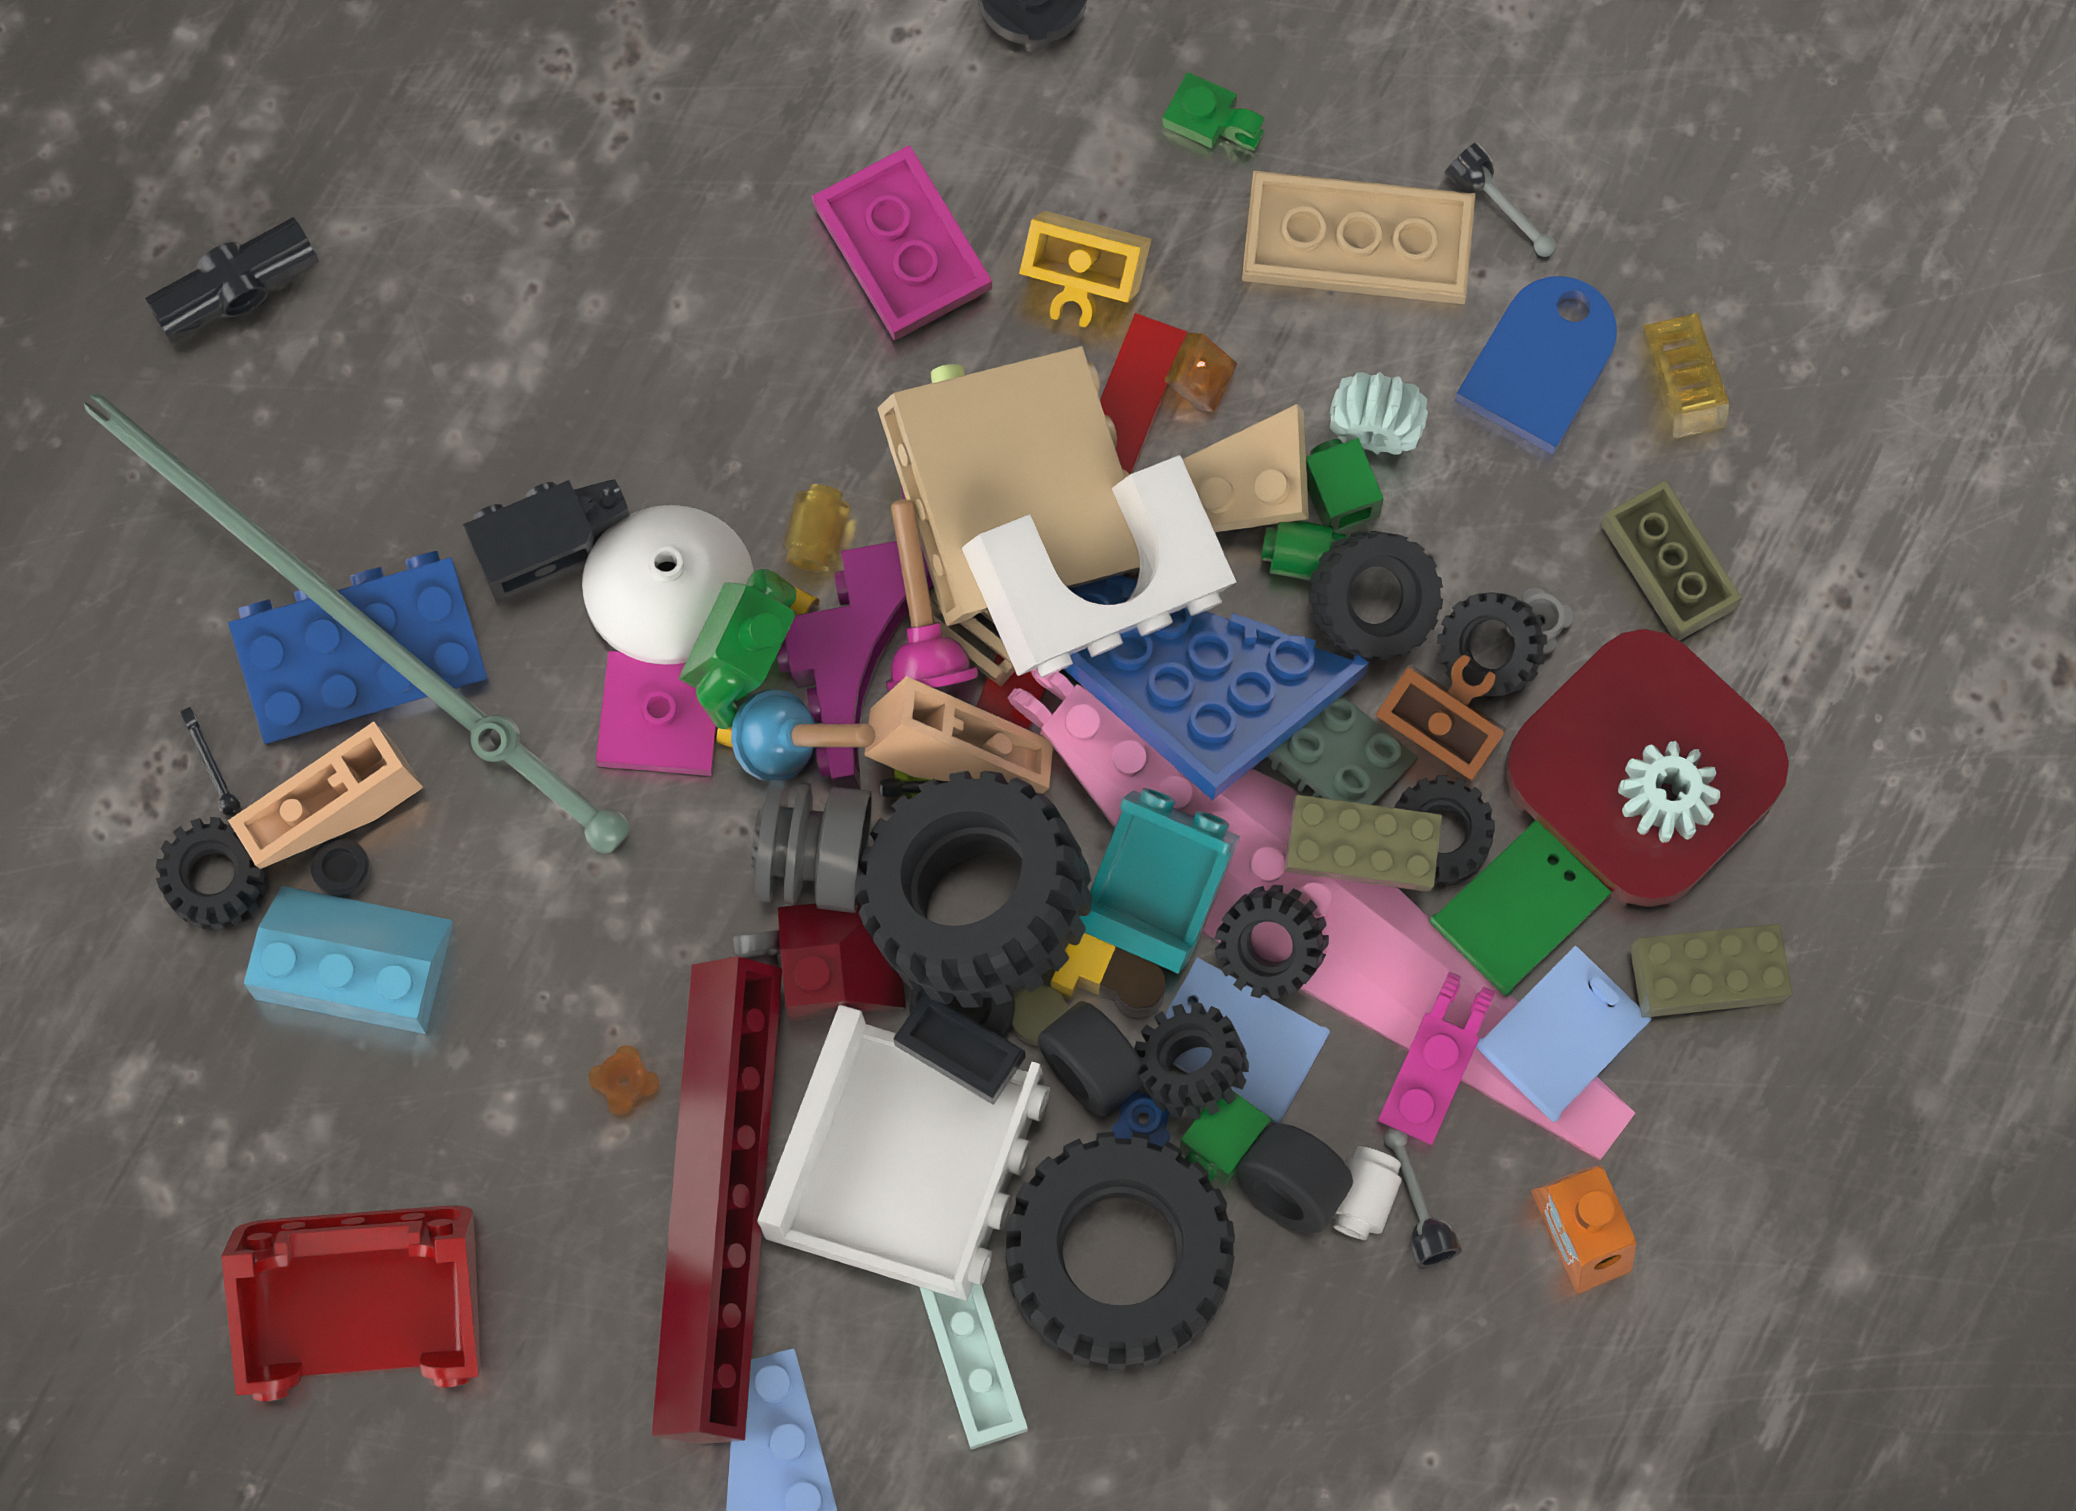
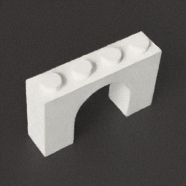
M1180 455L1130 474L1112 488L1135 540L1140 558V572L1137 585L1130 598L1124 603L1116 605L1096 604L1080 598L1069 590L1058 577L1030 514L981 533L962 547V551L1018 676L1037 669L1041 678L1072 665L1073 662L1070 655L1087 648L1091 657L1097 656L1123 644L1120 634L1138 628L1142 637L1172 624L1173 621L1170 614L1187 607L1190 616H1194L1222 603L1219 593L1236 583V580Z

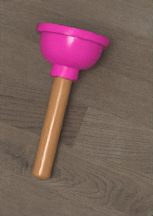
M907 499L898 500L891 505V512L911 627L906 628L908 643L900 646L893 656L891 679L886 681L887 692L892 690L906 676L932 688L978 677L977 666L970 665L968 655L960 643L953 638L942 637L940 622L934 623L914 503Z

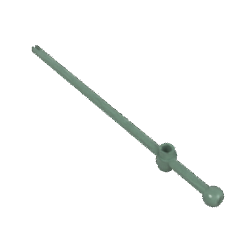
M95 393L90 395L96 403L111 414L110 420L94 406L84 402L85 410L90 416L471 732L470 741L472 748L480 758L491 762L505 760L585 827L586 840L594 850L600 853L611 854L623 842L630 832L628 820L624 815L612 808L599 810L521 745V734L513 719L499 714L485 715L105 397ZM492 729L496 730L501 736L499 747L495 746L491 741L490 734Z

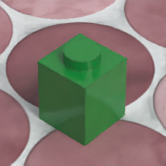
M1359 438L1345 443L1341 439H1332L1314 447L1310 451V455L1306 456L1307 489L1321 523L1334 526L1333 532L1337 533L1379 518L1384 498Z
M1234 1092L1236 1099L1230 1105L1222 1098L1216 1102L1220 1110L1218 1113L1210 1115L1207 1107H1205L1200 1113L1201 1118L1194 1121L1180 1141L1179 1148L1183 1149L1182 1154L1186 1156L1184 1159L1191 1164L1198 1161L1209 1172L1208 1181L1210 1183L1216 1178L1227 1186L1236 1174L1242 1159L1271 1122L1270 1117L1236 1092Z

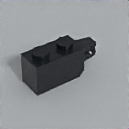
M615 479L578 489H573L570 480L558 485L556 482H546L529 490L525 495L526 498L504 507L503 504H494L481 509L474 514L472 521L463 524L469 543L495 602L586 564L589 553L595 545L594 537L630 516L625 498Z

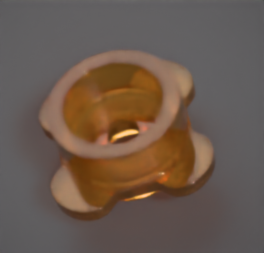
M621 1046L617 1049L616 1054L607 1058L602 1065L594 1066L588 1076L591 1087L602 1091L608 1099L610 1112L618 1116L630 1113L633 1103L644 1095H654L659 1088L658 1076L644 1068L639 1060L640 1054L633 1046ZM623 1075L629 1077V1083L625 1086L618 1083V1079Z

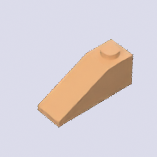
M907 676L870 708L868 724L875 731V740L870 746L865 747L864 756L917 778H935V780L949 782V774L969 771L973 779H980L981 772L986 770L1002 773L1007 783L1013 778H1019L1031 784L1036 793L1043 794L1049 789L1053 746L1047 738Z
M372 722L228 821L255 865L262 869L375 821L421 790L423 785L396 743L375 722Z

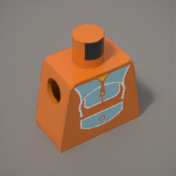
M1601 1165L1583 1168L1531 1190L1576 1294L1632 1271L1637 1245L1608 1176ZM1609 1257H1612L1610 1260L1598 1264V1263L1601 1262L1602 1260H1604V1259H1606V1258H1609Z

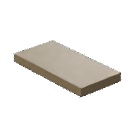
M1253 170L1242 281L1465 304L1476 193Z

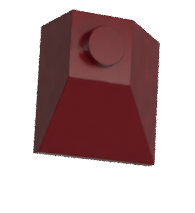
M816 903L778 907L780 953L789 1023L834 1018L839 1005L860 1010L862 1015L906 1010L903 980L897 971H893L865 929L859 915L862 907L860 903L856 913L819 909Z

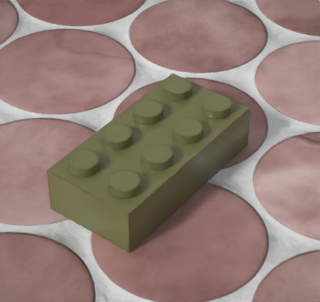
M1666 480L1605 513L1601 523L1602 528L1673 638L1680 641L1737 609L1742 599L1741 595Z
M1296 795L1292 802L1284 872L1429 892L1434 887L1442 815Z
M1780 924L1638 938L1630 946L1642 1018L1784 1003L1793 995Z

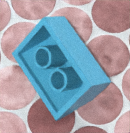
M281 886L258 927L244 985L255 1000L426 1034L453 921Z

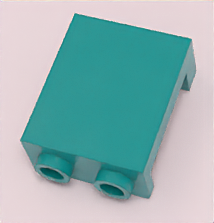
M1143 788L1141 793L1133 790L1122 799L1119 807L1122 810L1091 887V912L1087 916L1079 917L1086 927L1084 933L1179 973L1190 963L1241 836L1227 831L1229 823L1216 815L1197 811L1195 816L1174 808L1175 799L1163 792L1151 788Z

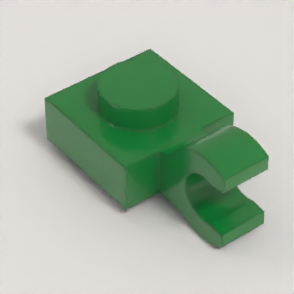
M1187 72L1162 117V123L1164 128L1211 149L1214 147L1218 137L1223 136L1245 149L1255 151L1264 135V130L1261 129L1265 118L1248 109H1234L1237 104L1236 93Z

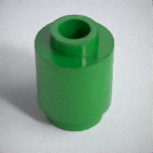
M1300 520L1279 522L1278 528L1266 527L1261 560L1272 562L1271 574L1310 580L1313 570L1316 571L1320 563L1318 560L1324 552H1328L1333 547L1332 544L1340 538L1346 539L1347 535L1333 532L1334 526Z

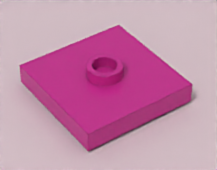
M608 651L596 753L597 767L712 776L717 727L699 703L696 689L678 680L685 663L654 664L634 659L622 652Z

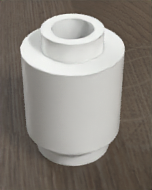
M1359 1146L1356 1148L1353 1158H1346L1345 1164L1352 1174L1353 1185L1333 1216L1336 1219L1333 1227L1350 1237L1367 1240L1369 1232L1375 1234L1383 1232L1402 1181L1398 1176L1401 1163L1388 1154Z

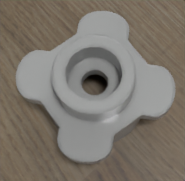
M1530 588L1525 591L1523 602H1526L1533 608L1531 611L1535 616L1544 618L1545 624L1541 626L1542 633L1547 635L1548 645H1544L1543 654H1549L1555 650L1557 645L1556 638L1562 629L1569 628L1572 625L1574 614L1569 606L1562 605L1558 599L1546 594L1544 590ZM1505 625L1508 634L1514 637L1510 628Z

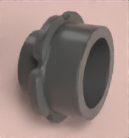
M779 930L733 936L735 954H730L729 957L740 956L778 966L777 954H781Z

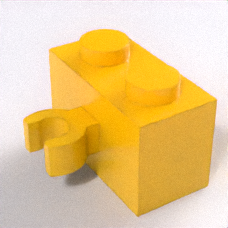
M1043 211L1031 220L1019 274L1065 286L1064 290L1051 303V319L1058 320L1061 318L1064 304L1067 301H1074L1082 309L1079 326L1087 327L1092 322L1096 313V304L1090 293L1127 303L1139 293L1152 239Z

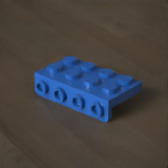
M438 550L406 559L407 570L385 576L383 567L373 568L349 576L352 586L337 590L454 689L488 679L452 557L441 560ZM301 590L294 592L295 603L274 609L271 599L238 608L241 619L228 622L265 745L428 697Z

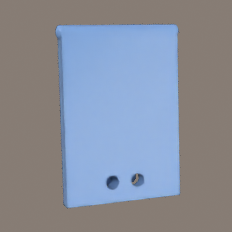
M1575 945L1484 1038L1479 1039L1476 1048L1552 1122H1556L1561 1116L1560 1113L1652 1018H1642L1640 1007Z
M1197 957L1165 1014L1166 1018L1169 1019L1175 1016L1172 1006L1182 1004L1186 1013H1191L1192 1003L1197 1002L1203 1004L1206 1012L1213 1006L1220 1010L1223 1018L1227 1015L1246 1050L1247 1055L1245 1056L1249 1062V1072H1242L1246 1079L1243 1090L1233 1086L1231 1088L1270 1117L1271 1123H1281L1330 1033L1329 1029L1313 1023L1266 995H1263L1261 998L1250 996L1253 988L1248 985L1240 991L1233 985L1237 979L1230 975L1225 977L1220 969ZM1205 1047L1190 1049L1177 1057L1172 1065L1188 1074L1193 1073L1209 1061L1212 1056V1050Z

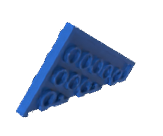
M1119 575L1070 588L1069 590L1080 598L1092 603L1116 605L1124 603L1130 598L1137 585V581ZM1187 607L1171 613L1170 616L1173 623L1158 631L1141 637L1138 628H1134L1120 634L1123 644L1107 652L1091 657L1086 648L1071 654L1070 657L1073 664L1064 668V670L1213 801L1366 675L1369 662L1357 654L1354 660L1315 648L1316 640L1301 635H1287L1279 631L1277 627L1235 613L1231 614L1230 619L1208 611L1190 616Z

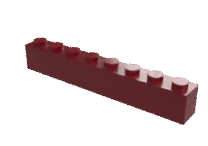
M740 956L691 965L651 1436L693 1444L745 1441L762 1232L757 1220L764 1204L782 968Z

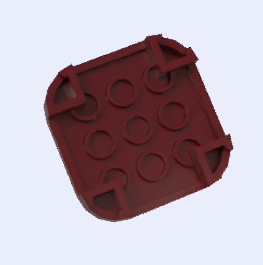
M1640 629L1621 633L1604 644L1522 725L1512 740L1507 753L1505 773L1510 790L1509 798L1519 812L1522 814L1526 810L1608 887L1611 891V898L1624 906L1626 903L1652 907L1662 904H1669L1671 906L1686 896L1691 888L1765 814H1768L1786 785L1789 760L1784 741L1773 726L1685 644L1667 633ZM1676 741L1680 748L1679 757L1686 759L1690 751L1699 749L1701 756L1696 768L1715 767L1716 776L1707 785L1720 791V798L1716 804L1708 806L1713 813L1709 824L1701 825L1695 823L1696 832L1692 838L1685 839L1674 827L1670 841L1662 843L1659 838V827L1652 825L1649 832L1645 835L1639 834L1637 828L1643 818L1641 814L1634 817L1624 816L1622 809L1630 798L1619 794L1618 787L1622 780L1630 778L1625 771L1629 760L1633 758L1644 761L1643 751L1646 746L1654 745L1664 756L1669 742ZM1663 783L1661 789L1666 791V799L1676 801L1678 795L1673 794L1672 784Z

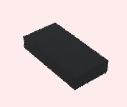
M926 992L893 1038L896 1047L992 1105L995 1104L1026 1058L1025 1050L948 1004L931 1000Z

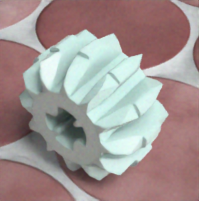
M1358 372L1354 377L1342 378L1339 388L1335 391L1329 414L1331 417L1330 429L1338 435V439H1341L1343 443L1359 438L1363 450H1371L1376 455L1380 452L1398 455L1401 454L1402 450L1408 451L1416 448L1426 424L1428 414L1426 410L1427 398L1419 392L1418 386L1411 383H1403L1399 376L1391 378L1384 376L1381 372L1377 375Z
M1676 741L1669 742L1664 756L1654 745L1646 746L1643 751L1644 761L1630 759L1625 768L1630 778L1622 780L1618 787L1619 794L1630 798L1622 809L1624 816L1634 817L1641 814L1643 818L1637 828L1639 834L1645 835L1649 832L1651 826L1655 825L1659 827V838L1662 843L1670 841L1674 827L1685 839L1692 838L1696 832L1695 823L1708 825L1713 817V813L1708 806L1716 804L1720 798V791L1715 787L1707 785L1716 776L1715 767L1697 769L1696 765L1701 756L1699 749L1690 751L1686 759L1679 757L1680 748ZM1663 783L1672 784L1673 794L1678 795L1676 801L1666 799V791L1661 789Z

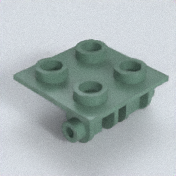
M1343 695L1267 756L1273 761L1271 768L1274 771L1279 770L1294 784L1302 780L1297 788L1301 793H1304L1311 787L1315 790L1312 797L1372 805L1419 758Z

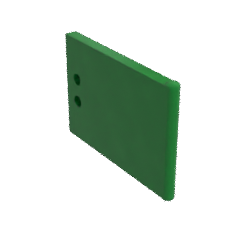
M1535 820L1440 912L1432 915L1429 923L1503 996L1507 997L1525 976L1611 895V891L1548 830Z

